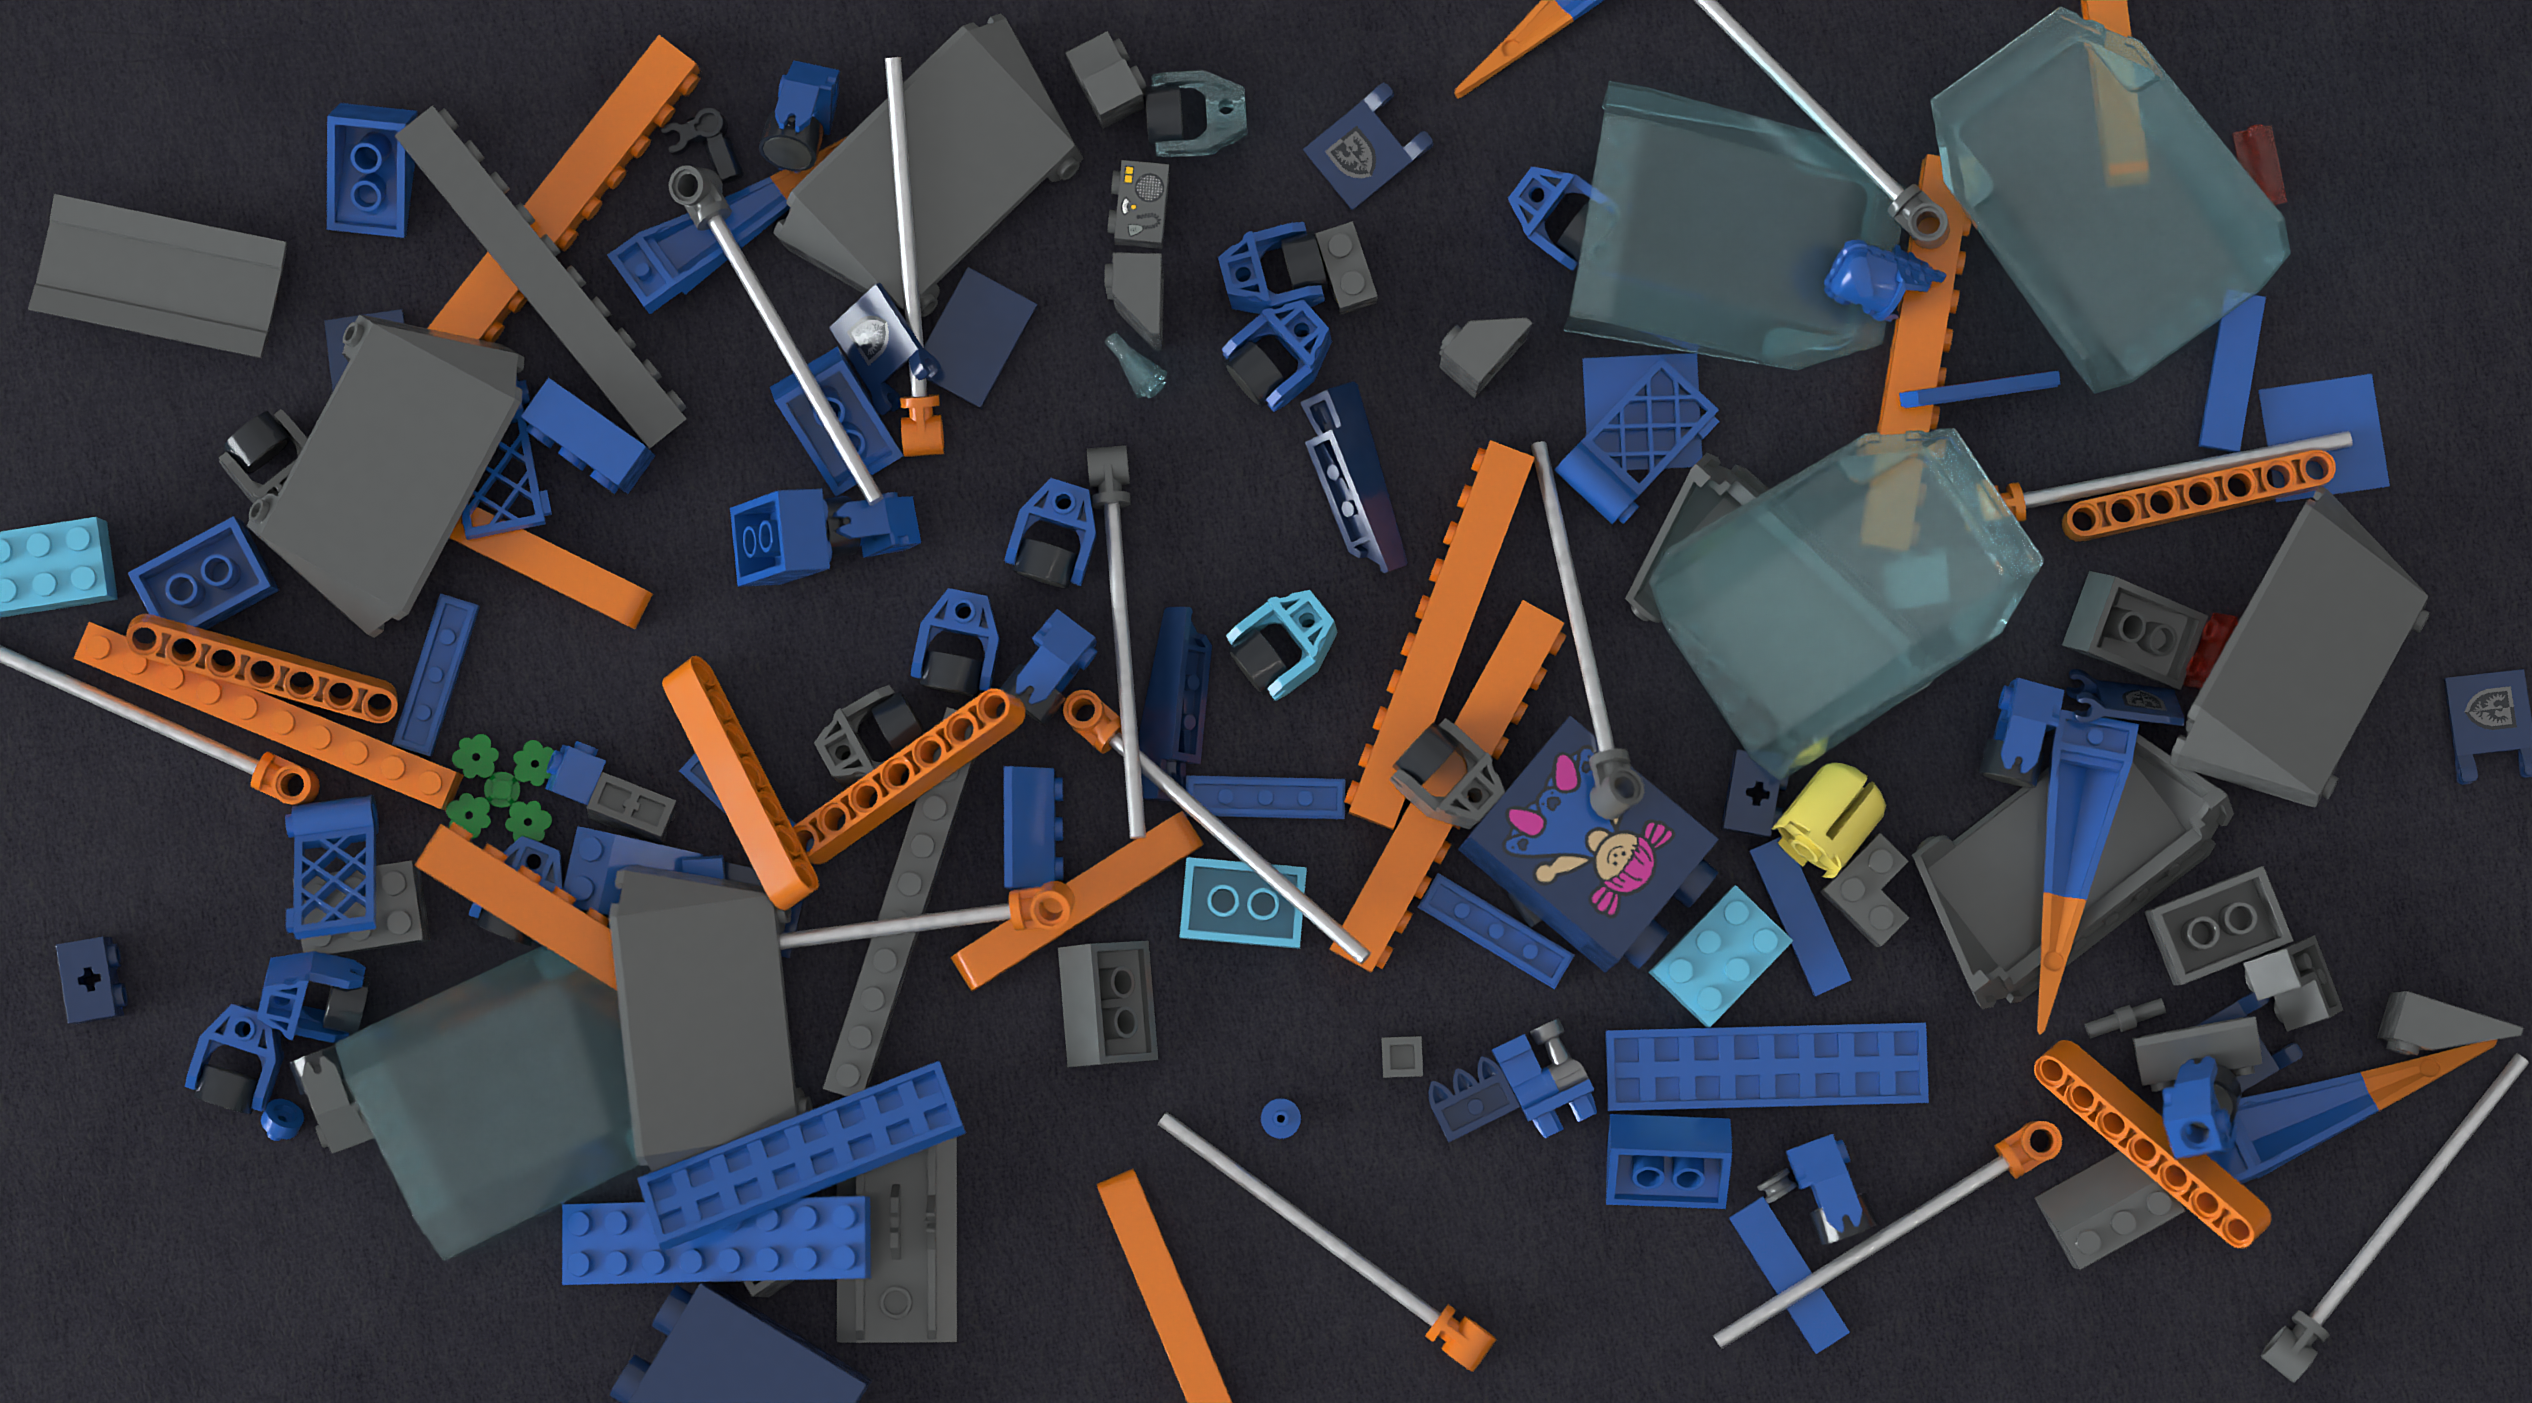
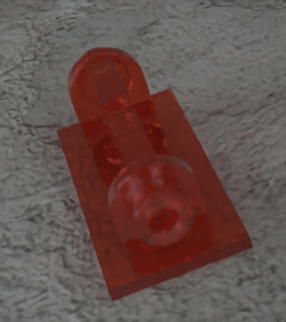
M2263 124L2247 127V130L2232 133L2247 209L2251 210L2287 203L2272 126L2263 127Z
M2213 613L2211 619L2204 626L2203 638L2197 652L2187 665L2184 686L2202 689L2238 625V617Z

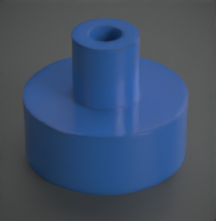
M1282 1098L1272 1100L1262 1111V1126L1272 1137L1280 1139L1290 1137L1300 1126V1111L1290 1100ZM1283 1115L1285 1117V1120L1283 1122H1278L1277 1116Z
M285 1099L271 1100L261 1116V1124L267 1131V1136L273 1141L295 1137L304 1122L302 1110L295 1103Z

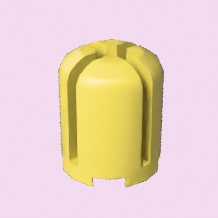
M1842 763L1824 765L1817 771L1773 826L1772 830L1778 828L1782 836L1778 842L1779 846L1801 866H1804L1809 861L1815 866L1826 870L1822 877L1834 878L1884 816L1886 804L1880 790L1874 782L1868 783L1864 788L1863 785L1867 781V776L1855 767Z

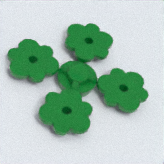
M478 734L472 740L470 738L461 739L459 742L460 749L455 751L452 756L453 764L457 768L463 769V774L466 778L471 779L476 775L489 778L484 786L486 799L483 797L474 799L471 794L464 793L460 796L459 801H451L447 805L446 814L452 819L449 827L454 822L472 833L473 837L471 839H475L479 836L481 828H487L491 823V819L487 815L490 810L489 803L501 808L511 805L509 810L511 818L507 819L505 826L507 830L513 832L514 841L518 840L521 836L538 842L542 841L545 837L544 830L550 827L552 817L547 811L541 810V805L537 801H530L527 805L524 802H516L520 794L518 781H530L534 786H541L545 778H550L551 774L546 772L554 750L550 747L543 748L541 743L536 740L528 741L524 745L523 751H518L513 756V760L517 764L514 770V777L507 772L494 773L495 766L493 762L498 759L499 753L497 749L491 747V740L488 736ZM475 753L480 755L478 761H474L472 758ZM534 760L539 762V766L536 768L531 766ZM467 812H472L473 817L471 819L465 817ZM525 819H531L532 824L526 826L524 824Z

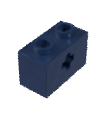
M1738 749L1734 751L1720 830L1762 838L1771 837L1773 826L1782 816L1783 808L1776 806L1778 792L1786 791L1789 777V768L1783 767L1784 758ZM1755 784L1760 785V792L1766 794V799L1760 800L1757 805H1752V797L1746 796V790H1751L1755 787Z
M102 936L56 944L68 1024H80L124 1016L123 1007L128 1005V997L124 983H119L117 967H121L122 960L119 946L117 943L113 944L112 937ZM93 973L101 975V981L95 983V986L87 984V978L92 977Z

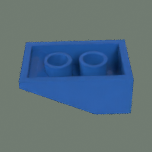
M339 103L327 116V230L401 238L406 236L415 161L398 142L395 135L417 118V111Z
M838 346L807 364L870 475L875 474L903 457V453ZM794 373L772 385L770 389L775 403L834 495L838 496L855 486L857 483Z
M577 826L563 890L576 898L573 904L574 907L587 911L591 907L601 914L609 915L611 904H617L620 901L622 889H617L615 885L618 870L629 865H641L683 872V858L703 857V854Z

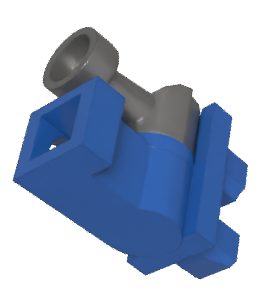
M1559 1018L1530 1032L1537 1045L1545 1044L1552 1064L1543 1069L1540 1068L1525 1034L1491 1050L1527 1121L1532 1120L1544 1138L1564 1129L1554 1109L1566 1103H1569L1577 1122L1597 1113L1594 1098L1591 1094L1594 1088L1583 1066L1571 1058L1559 1038L1564 1033V1028Z

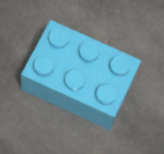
M98 517L0 532V618L118 600L106 521Z
M1187 857L1180 928L1181 939L1300 949L1303 914L1244 862ZM1272 865L1303 893L1305 892L1306 867Z
M1734 885L1649 973L1706 1028H1709L1793 940L1748 896Z

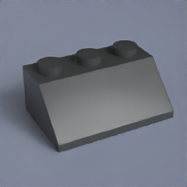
M1113 253V264H1105L1107 299L1114 300L1116 311L1154 350H1162L1164 298L1162 255Z
M1527 318L1469 321L1463 329L1456 325L1441 342L1443 345L1440 347L1442 350L1439 352L1441 355L1439 368L1475 398L1527 340L1532 322Z
M1149 941L1058 947L1067 1067L1158 1060Z
M2254 1016L2132 1038L2141 1085L2150 1084L2151 1092L2175 1086L2174 1080L2177 1078L2180 1066L2190 1059H2193L2195 1064H2199L2205 1056H2210L2215 1059L2217 1065L2226 1067L2235 1076L2255 1073L2254 1065L2263 1064L2257 1023Z
M2120 1150L2034 1197L2072 1267L2080 1270L2185 1212L2181 1202Z

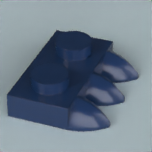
M1482 1056L1479 1059V1083L1466 1071L1461 1069L1455 1070L1453 1078L1455 1095L1441 1083L1432 1081L1430 1084L1429 1102L1431 1109L1448 1142L1520 1107L1503 1071L1489 1058Z

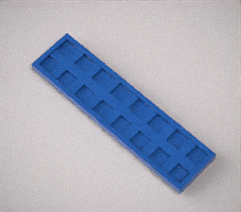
M1926 1023L1605 1031L1608 1111L1929 1103Z
M937 1061L639 1177L638 1181L658 1245L663 1252L965 1134L966 1131L940 1061Z
M870 1197L798 1198L663 1252L658 1245L645 1202L562 1204V1285L871 1278Z

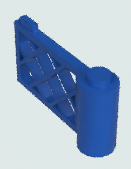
M1660 357L1587 436L1561 461L1554 471L1611 524L1617 519L1624 524L1639 508L1634 501L1696 435L1703 440L1719 423V420L1714 417L1719 409L1663 357ZM1659 370L1673 381V395L1651 396L1650 380ZM1645 386V396H1636ZM1679 387H1680L1687 395H1679ZM1679 401H1695L1706 413L1698 422L1680 423ZM1646 402L1647 423L1625 424L1624 407L1628 403ZM1651 402H1674V423H1652ZM1617 415L1619 416V424H1609ZM1675 429V446L1669 451H1654L1653 430ZM1681 429H1690L1681 439ZM1619 430L1620 452H1604L1593 440L1602 431ZM1625 430H1647L1648 451L1626 452ZM1648 457L1649 474L1638 483L1627 473L1626 458ZM1654 457H1664L1654 467ZM1612 458H1620L1621 467Z
M516 376V387L522 389V401L510 424L518 422L520 435L511 447L500 441L498 448L506 452L505 456L494 470L487 466L484 472L490 475L479 492L474 490L472 494L474 499L470 504L467 503L462 513L467 540L545 525L544 516L552 515L548 491H539L529 433L526 431L527 423L521 418L525 411L524 404L531 403L527 381H519L518 376ZM521 445L524 456L517 452ZM512 457L525 464L527 472L518 484L501 475ZM496 480L513 489L502 507L484 497ZM528 482L531 493L524 489ZM519 494L533 502L535 515L517 518L508 510ZM480 502L497 512L489 524L473 527L471 514ZM503 517L509 519L507 521L500 522Z
M367 795L293 805L292 814H286L285 816L288 837H294V908L286 909L287 932H293L296 939L376 929V834L379 832V818L374 796ZM366 841V847L354 858L344 852L351 843ZM322 847L327 850L315 863L305 858V849ZM337 857L347 865L335 876H332L323 869ZM357 870L365 875L366 879L355 889H352L343 882ZM317 875L327 883L313 895L305 890V886ZM335 889H338L347 896L335 908H332L323 900ZM355 902L366 908V916L347 918L343 915ZM316 907L327 914L318 923L304 924V918Z

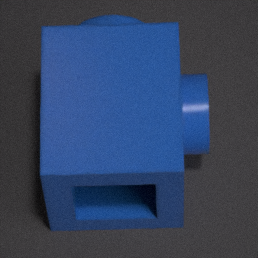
M576 741L574 748L562 745L561 750H555L549 760L546 772L551 775L545 789L588 805L606 761L596 757L598 749Z

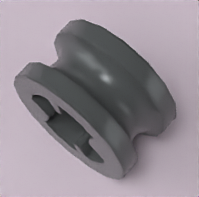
M1788 1168L1776 1173L1757 1186L1759 1191L1763 1190L1766 1192L1767 1197L1765 1200L1767 1204L1777 1200L1798 1186L1796 1181L1789 1179L1790 1171Z

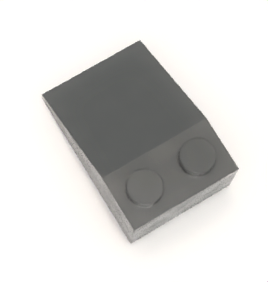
M2089 571L2062 646L2181 690L2208 615L2118 577Z
M2408 991L2392 992L2388 998L2377 1039L2387 1041L2386 1049L2404 1055H2418L2419 1050H2434L2521 1036L2523 1027Z

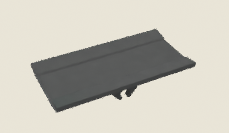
M54 194L49 228L28 310L262 359L269 335L288 243Z
M954 1137L837 1183V1197H870L871 1278L837 1279V1343L957 1342V1137Z

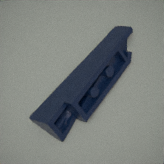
M1350 382L1333 387L1300 402L1318 435L1306 441L1305 444L1348 552L1358 558L1367 557L1380 565V571L1383 573L1406 566L1408 564L1357 383Z
M1167 607L1164 610L1138 742L1139 750L1186 790V763L1201 764L1212 645L1205 634H1199L1191 621L1193 613L1191 607ZM1141 773L1143 800L1176 803Z

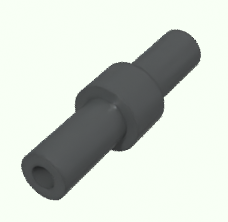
M2161 998L2133 1008L2130 1005L2114 1009V1014L2086 1023L2085 1028L2090 1039L2118 1029L2124 1032L2136 1028L2138 1022L2165 1014L2166 1009Z

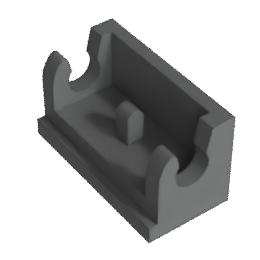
M602 772L587 805V812L591 820L645 841L664 845L667 838L668 825L675 817V805L677 802Z

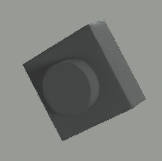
M1422 1036L1381 1038L1383 1078L1423 1076Z

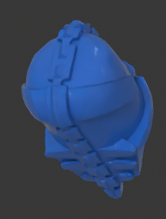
M1849 240L1845 242V246L1837 254L1830 269V274H1827L1824 280L1826 285L1824 291L1830 298H1834L1836 302L1842 305H1850L1851 303L1855 305L1862 304L1863 311L1871 315L1875 320L1891 322L1892 319L1899 318L1897 307L1906 290L1927 292L1932 281L1942 283L1947 275L1938 269L1934 270L1927 262L1916 258L1912 252L1907 253L1901 250V247L1897 244L1892 252H1889L1879 247L1868 245L1864 240Z

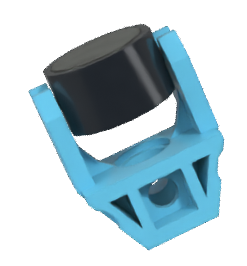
M1310 590L1292 593L1288 597H1272L1268 599V602L1238 623L1226 635L1231 644L1228 651L1241 671L1261 695L1264 696L1269 692L1275 701L1289 694L1319 671L1338 633L1333 618ZM1269 624H1281L1302 650V657L1299 663L1289 670L1260 633ZM1313 624L1311 627L1305 628L1306 625Z

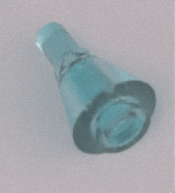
M1117 333L1111 334L1106 339L1105 344L1120 360V365L1137 398L1144 396L1151 398L1164 388L1166 384L1164 381L1167 374L1166 370L1136 350H1132Z

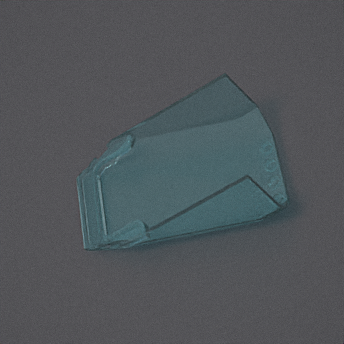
M2061 6L1930 100L1945 186L2071 365L2094 394L2130 384L2261 291L2291 254L2285 220L2282 214L2142 42L2131 36L2124 37L2110 31L2103 24L2096 21L2080 18L2077 13Z
M1613 81L1608 82L1601 108H1605L1579 267L1571 308L1565 322L1564 331L1793 370L1807 368L1820 362L1840 358L1850 353L1883 344L1886 320H1875L1871 315L1863 311L1862 304L1855 305L1851 303L1850 305H1842L1836 302L1834 298H1830L1824 291L1826 286L1824 280L1827 274H1830L1832 264L1837 254L1845 246V242L1858 239L1864 240L1868 245L1892 252L1896 244L1899 245L1902 227L1887 212L1893 200L1828 135L1649 87ZM1898 183L1904 190L1907 189L1900 183Z
M1950 428L1936 429L1933 432L1917 430L1906 431L1905 434L1880 435V433H1867L1668 548L1649 582L1664 627L1751 759L1781 781L1813 762L1998 637L2044 560L1956 429Z
M544 945L335 1043L345 1079L419 1227L443 1261L461 1258L640 1165L635 1155L617 990Z

